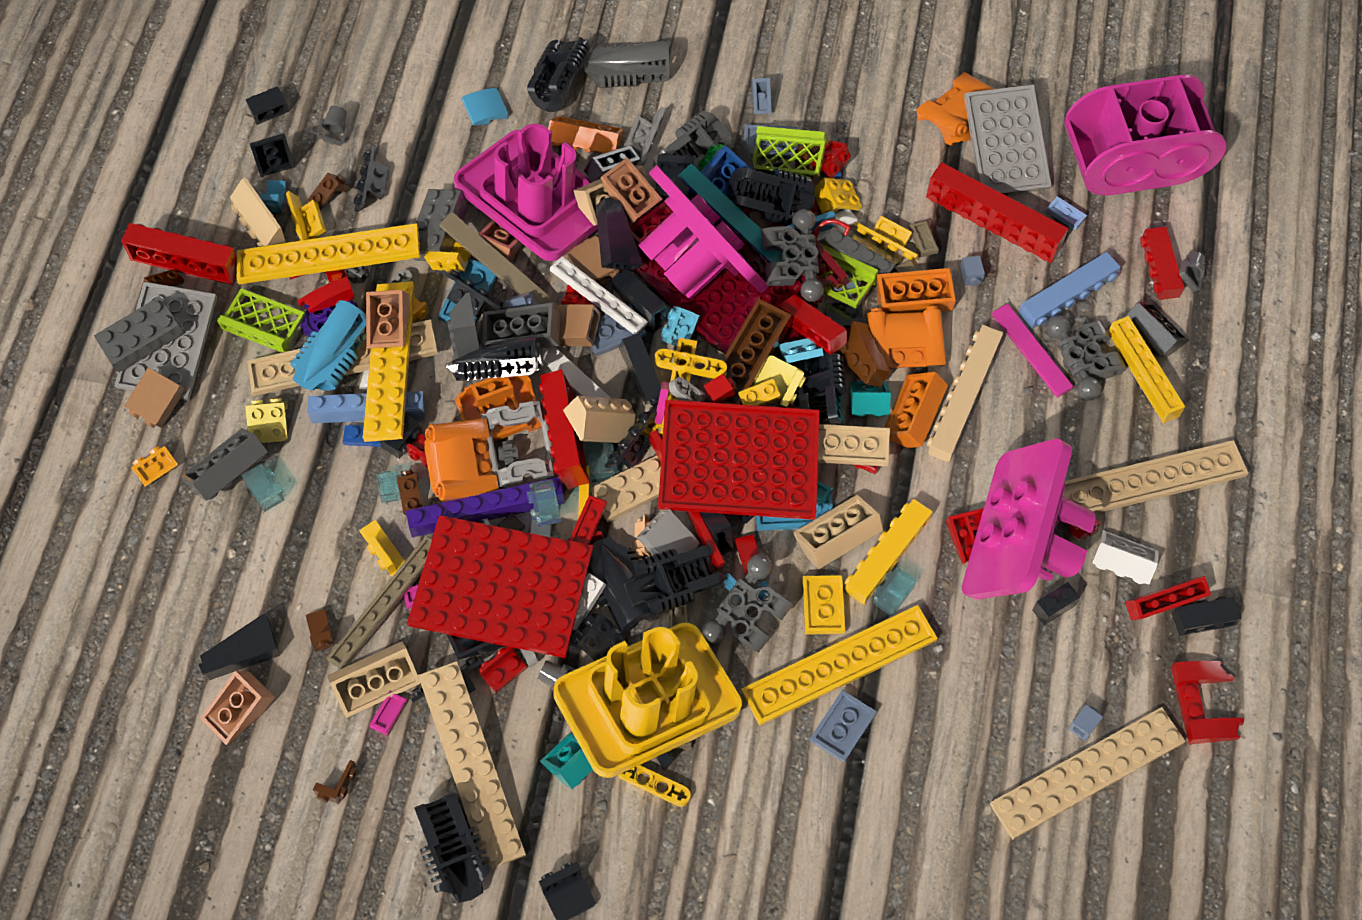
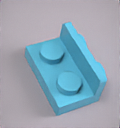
M674 306L668 314L667 326L662 329L661 341L677 346L679 338L690 340L699 315Z
M807 338L779 345L782 361L786 363L824 356L822 348H818V345Z

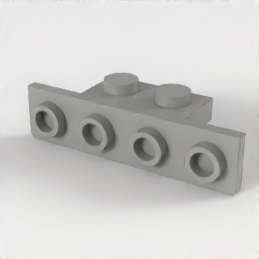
M663 107L655 113L651 123L638 115L633 121L624 146L631 145L634 151L639 154L640 160L636 166H644L648 159V156H646L647 152L652 149L654 144L652 140L659 132L658 125L662 123L665 117L663 115L665 108Z

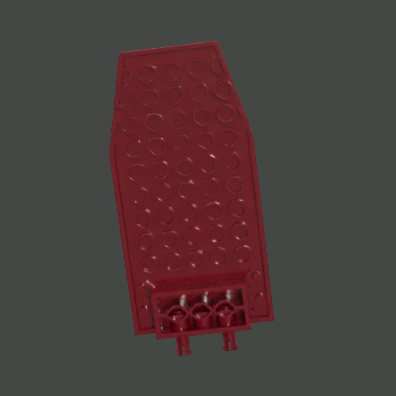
M661 197L662 200L657 205V208L630 227L642 261V266L633 272L672 309L676 306L699 315L694 330L708 344L724 354L729 350L758 298L777 308L779 304L794 294L802 299L801 292L797 293L791 285L770 286L761 294L741 273L735 277L725 267L690 300L664 275L666 271L655 259L652 261L638 246L673 213L672 209L664 202L666 198ZM728 225L745 244L738 252L766 281L765 261L758 252ZM790 327L780 344L806 339V337ZM779 346L773 356L782 360ZM799 361L790 362L788 364L795 366Z

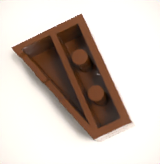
M853 321L847 330V344L835 351V353L841 355L844 362L867 385L881 387L891 371L882 352H879L877 349V342L869 332V325Z

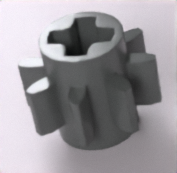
M368 265L347 268L348 279L354 284L356 282H365L369 277Z
M504 441L503 446L498 447L499 461H505V465H510L514 460L519 459L518 446L512 445V441Z

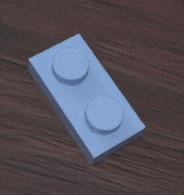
M1058 196L1046 210L1047 213L1075 231L1087 216Z

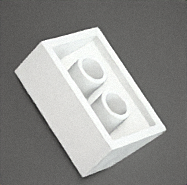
M1102 531L1092 563L1099 569L1114 571L1120 577L1127 576L1133 578L1139 584H1150L1158 565L1159 551Z

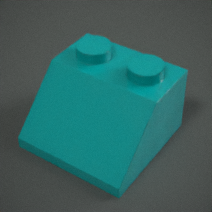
M849 382L850 410L852 414L858 417H864L866 414H874L876 417L890 415L891 392L887 382H884L881 387L867 385L865 382Z
M568 733L540 761L562 784L571 789L578 786L590 772L594 771L577 739L571 733Z

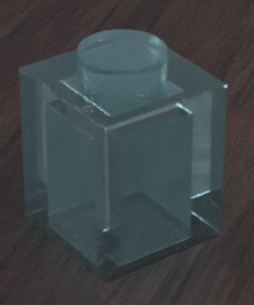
M385 471L377 474L381 502L387 503L401 500L396 471Z

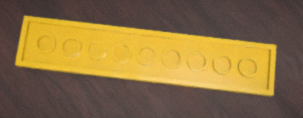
M416 223L237 250L238 284H246L420 258L419 227Z
M413 281L377 284L376 291L404 290L410 294V314L404 347L371 348L363 439L365 442L403 439L415 288Z
M916 605L741 688V693L758 725L761 726L936 642L938 638L921 609Z

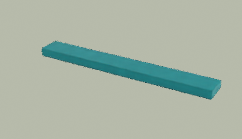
M690 164L678 175V178L696 195L698 194L724 222L768 263L781 262L780 251L763 250L762 229L697 168Z

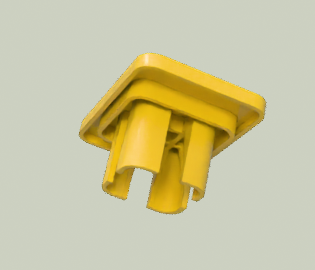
M680 623L669 629L665 627L653 628L644 632L642 641L628 647L627 643L623 641L613 646L608 651L606 657L559 677L554 685V699L595 773L606 778L617 776L734 721L739 716L742 707L740 695L701 631L690 623Z

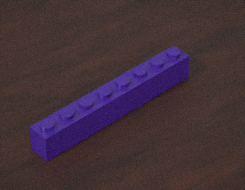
M556 477L406 511V516L413 538L434 533L439 515L480 523L484 522V519L489 521L507 517L512 512L516 515L564 504V497L560 479Z

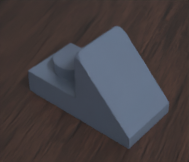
M770 78L752 79L754 114L772 113Z

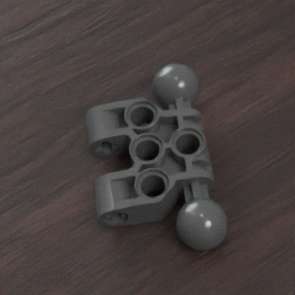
M801 209L793 215L792 220L794 228L800 231V234L791 226L769 227L761 230L763 250L781 252V262L765 265L766 283L770 286L794 285L800 276H805L806 281L801 285L802 297L807 301L814 302L822 298L824 293L822 283L816 279V274L819 273L818 250L816 248L815 236L811 235V229L815 225L816 218L810 210ZM784 236L790 237L792 241L786 240ZM804 253H809L812 257H806ZM786 254H792L794 258H789ZM788 271H793L796 276L790 275Z
M1061 315L1054 316L1047 322V332L1050 336L1058 338L1059 343L1057 346L1064 358L1063 364L1071 371L1072 377L1079 380L1077 387L1079 396L1085 400H1094L1101 393L1099 381L1122 374L1126 370V366L1118 352L1106 354L1101 352L1100 345L1105 344L1111 338L1102 321L1080 325L1075 336L1069 337L1070 323L1067 318Z
M762 554L754 555L749 559L747 563L748 573L745 578H739L717 608L719 614L715 620H708L702 625L700 631L708 644L716 645L723 641L726 632L724 626L728 621H731L733 636L759 653L770 638V635L755 625L754 622L760 618L763 610H767L780 620H783L794 603L769 585L754 587L757 580L767 578L772 571L771 560ZM761 590H767L770 593L768 600H761L758 594ZM732 595H740L742 602L734 605L731 602ZM750 606L758 609V614L754 617L747 614V609ZM744 623L747 627L746 631L743 633L737 632L735 629L736 624Z

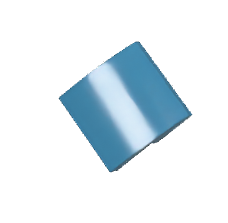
M497 88L479 90L462 97L463 104L473 125H488L490 120L507 119L508 112Z

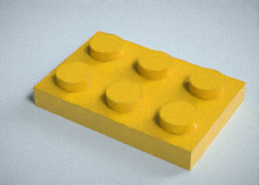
M803 576L805 634H845L842 576Z

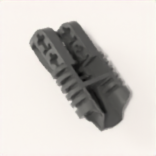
M668 41L647 42L637 45L631 43V46L624 44V47L621 44H618V47H615V44H612V47L606 44L604 48L603 45H597V49L588 52L583 60L584 72L592 77L594 83L599 88H605V85H608V88H611V85H614V88L618 87V84L621 87H624V84H627V87H630V84L636 87V83L665 82L670 76Z
M701 111L675 131L677 139L658 154L689 155L694 157V167L697 168L699 161L707 155L708 149L713 145L722 144L733 152V140L725 125L714 114ZM658 154L652 160L653 168L657 165Z

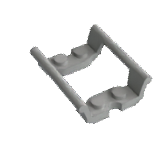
M539 401L519 403V408L516 410H511L508 406L496 407L481 415V419L487 418L490 435L487 438L492 472L493 475H497L499 489H502L507 484L522 482L525 475H531L533 479L559 477L553 468L555 457H552L550 446L553 445L552 441L550 442L547 430H550V428L547 426L544 417L547 413ZM533 418H538L542 426L548 461H542L538 458L513 462L509 467L499 470L492 435L495 425L513 426L528 423Z

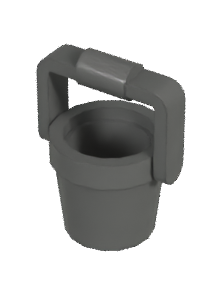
M330 106L325 119H320L316 137L329 144L341 146L348 130L345 127L347 111L339 106ZM321 126L332 133H343L341 141L319 133Z
M1197 251L1188 253L1186 259L1182 261L1179 271L1180 277L1192 292L1201 289L1205 273V257Z
M546 660L537 679L552 687L554 691L557 679L576 669L566 664L562 666Z

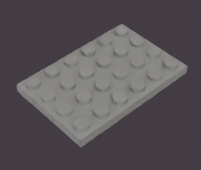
M1034 85L965 93L964 100L978 181L1002 194L1050 189L1052 186Z
M144 282L136 310L160 296L174 315L184 334L123 371L118 372L114 386L117 389L134 391L149 367L185 388L186 390L180 400L189 401L217 301V295Z

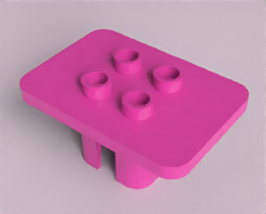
M529 124L521 130L511 131L460 168L454 175L455 190H461L469 202L543 260L555 261L560 259L598 229V225H593L580 210L574 194V190L592 183L588 177L576 169L575 150L564 142L562 144L561 157L552 151V132L541 124Z
M656 165L649 174L669 195L664 202L672 209L673 213L638 246L652 261L655 259L666 271L664 275L673 285L691 300L726 267L735 277L741 273L761 294L770 287L738 252L745 245L723 221L717 227L713 225L720 219L714 210L698 194L690 200Z
M1057 438L1008 451L1001 456L995 467L963 579L962 592L964 595L978 600L1025 593L1034 586L1038 577L1043 580L1053 579L1054 575L1043 570L1044 567L1063 577L1074 576L1081 570L1086 559L1087 550L1053 534L1054 528L1059 521L1077 526L1091 533L1093 532L1096 520L1095 513L1092 510L1063 496L1065 476L1072 454L1070 444Z

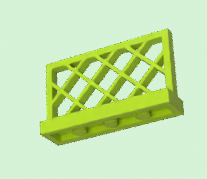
M757 126V139L752 158L757 171L773 172L775 168H779L800 175L819 177L826 145L828 146L829 142L825 132ZM761 141H769L771 144L763 151L760 148ZM781 142L786 143L788 147L781 152L776 149V146ZM797 144H802L805 148L796 154L792 148ZM814 146H820V151L813 156L809 150ZM774 148L777 155L769 160L765 154ZM791 150L794 156L785 161L782 155ZM808 152L811 158L802 163L799 157ZM762 156L766 158L767 162L762 166L756 165L759 158ZM781 158L784 163L779 167H774L772 163ZM798 159L801 165L796 169H791L789 164ZM812 161H815L817 164L815 171L807 170L806 168Z
M821 244L844 272L852 276V278H849V281L854 282L855 288L845 290V287L841 285L843 291L834 292L831 287L835 286L830 284L824 289V294L857 308L872 285H876L878 269ZM825 271L820 277L826 279L831 274L832 276L835 275L832 272ZM863 280L867 282V285L858 287L856 281ZM857 293L858 297L853 301L848 298L847 294Z
M241 288L225 315H220L217 322L224 331L283 353L288 352L290 349L288 344L306 314L303 311ZM244 295L250 297V302L241 305L240 301ZM266 303V308L256 310V304ZM253 306L254 312L244 315L243 309ZM282 309V314L272 316V310ZM240 310L241 317L231 318L234 312ZM269 312L270 318L260 321L258 315ZM298 315L295 321L288 322V316ZM256 316L257 323L247 324V319ZM284 318L286 324L276 327L274 321ZM272 322L273 329L263 330V325ZM288 328L289 332L285 338L278 335L279 331Z

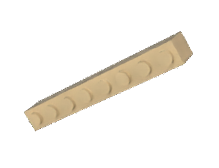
M982 325L980 331L976 330L972 339L975 343L973 346H969L966 353L969 357L967 361L963 360L960 367L962 373L957 375L953 385L956 387L954 391L950 390L948 394V406L944 405L940 413L943 416L942 420H937L933 430L936 431L935 436H930L927 446L930 447L929 455L950 462L1000 344L1003 332Z

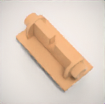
M643 515V519H637L635 523V537L651 522L645 515ZM639 540L634 541V551L638 558L644 557V554L649 557L652 555Z

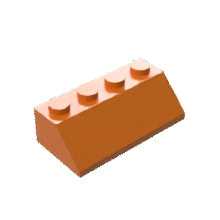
M562 116L552 118L549 121L548 128L552 132V145L562 146L566 142L574 150L583 148L589 153H596L598 151L603 152L602 154L620 148L625 130L623 128Z
M950 268L877 274L878 308H881L885 314L923 312L926 310V307L937 306L941 312L953 311L956 299Z
M936 372L906 376L884 427L890 428L889 441L907 448L923 446L948 387V384Z

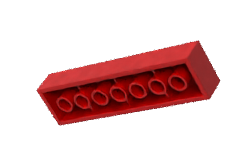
M942 162L930 177L926 198L930 201L938 203L947 210L957 213L962 218L976 223L979 227L991 231L994 235L1000 236L1012 244H1016L1025 251L1037 255L1044 261L1052 263L1061 250L1069 229L1062 224Z

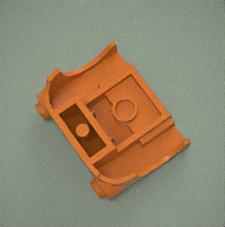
M964 72L953 80V87L934 102L927 100L916 109L918 120L922 121L925 119L933 122L941 131L944 141L948 145H953V143L960 141L965 143L971 139L964 94L993 90L994 88Z
M937 306L926 307L925 311L916 313L885 314L881 308L871 309V312L867 313V324L870 327L869 332L872 338H875L877 349L879 352H882L889 369L929 367L934 365L942 367L946 365L942 314Z
M524 375L488 378L464 388L463 392L457 395L455 404L462 420L467 421L481 419L482 414L496 407L508 406L511 410H516L519 408V403L536 401L529 376ZM533 418L528 423L513 426L497 424L492 431L493 440L495 442L524 430L531 432L542 428L538 418Z
M487 418L430 424L425 431V453L433 493L441 501L448 502L499 490L497 475H493L487 444V438L490 437Z

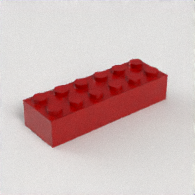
M129 223L121 240L131 261L167 270H175L176 272L233 285L237 277V257L234 249L226 244H215L209 240L203 241L193 236H182L176 232L170 233L159 228L153 229L142 224Z
M562 369L540 375L542 383H539L541 394H544L542 405L544 410L547 411L544 417L547 426L550 428V430H547V434L553 445L550 446L552 457H555V462L553 463L554 471L558 474L560 482L564 483L567 489L589 484L583 443L563 411L574 400L572 387Z

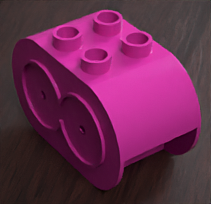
M1176 75L1105 86L1089 92L1074 103L1066 114L1064 125L1086 188L1094 194L1105 196L1155 189L1189 182L1215 167L1225 154L1226 142L1220 133L1215 132L1203 101L1205 88L1202 81L1192 75Z

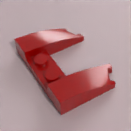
M344 269L325 272L329 283L298 299L299 306L302 307L308 304L310 306L308 308L309 313H313L334 306L340 300L347 302L355 299ZM304 275L289 277V279L291 280Z
M984 508L950 516L946 519L951 539L962 564H965L966 561L969 562L975 541L973 532L978 530Z
M1221 661L1175 662L1171 667L1189 745L1239 740L1241 737L1237 732L1239 725L1244 724V718H1205L1198 684L1234 680L1233 675H1228L1221 667Z

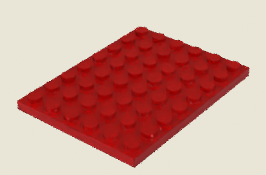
M665 400L658 509L815 520L819 410Z
M439 515L407 625L408 627L566 658L593 552V545Z

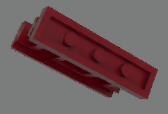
M815 238L819 273L816 274V279L822 283L824 289L830 284H833L837 289L841 288V285H847L850 282L848 275ZM804 253L806 257H812L809 253ZM823 263L836 276L837 280L832 276V274L828 276L825 280H823L820 277V275L826 271ZM793 271L789 272L790 275L796 276ZM800 276L795 284L791 285L797 293L801 292L802 284L800 281H806L804 276ZM820 298L814 302L805 301L813 307H817V304L821 303L823 299Z

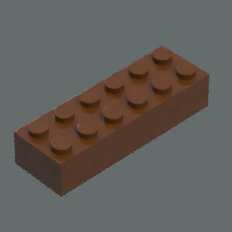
M758 298L722 360L727 365L726 379L730 377L735 385L733 388L735 395L723 401V404L742 405L739 392L754 386L768 357L775 354L792 324L791 314Z

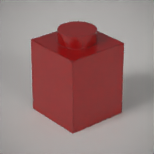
M724 374L704 385L705 391L713 403H722L735 395L733 381L730 377L726 379Z

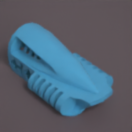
M338 301L335 309L319 332L313 331L311 333V337H308L307 342L300 348V353H297L295 355L296 358H293L290 362V365L295 369L293 381L302 388L311 391L315 389L324 391L335 390L339 382L347 374L346 371H349L350 366L357 360L358 356L355 352L367 337L365 313L349 302Z

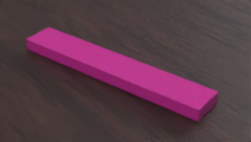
M1008 304L992 312L994 319L1057 398L1073 389V385Z

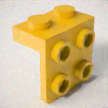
M823 178L814 188L815 199L822 214L831 211L836 214L839 209L860 210L862 208L860 199L849 180Z
M455 240L451 252L426 251L424 258L432 270L450 271L452 269L465 272L471 253Z

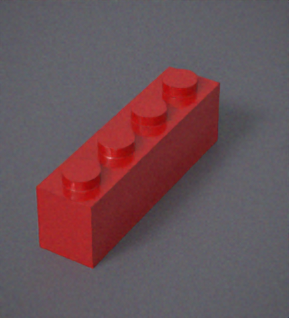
M1167 227L1145 229L1140 237V245L1145 251L1144 259L1149 265V276L1153 279L1154 293H1157L1158 300L1180 298L1184 285L1179 275V268Z
M792 295L778 305L779 309L791 314L792 324L790 327L830 355L847 344V331L842 325L837 324L829 316L824 315L816 307L811 306L797 295Z
M1201 576L1127 600L1125 604L1130 619L1141 620L1210 596L1211 592L1206 577Z

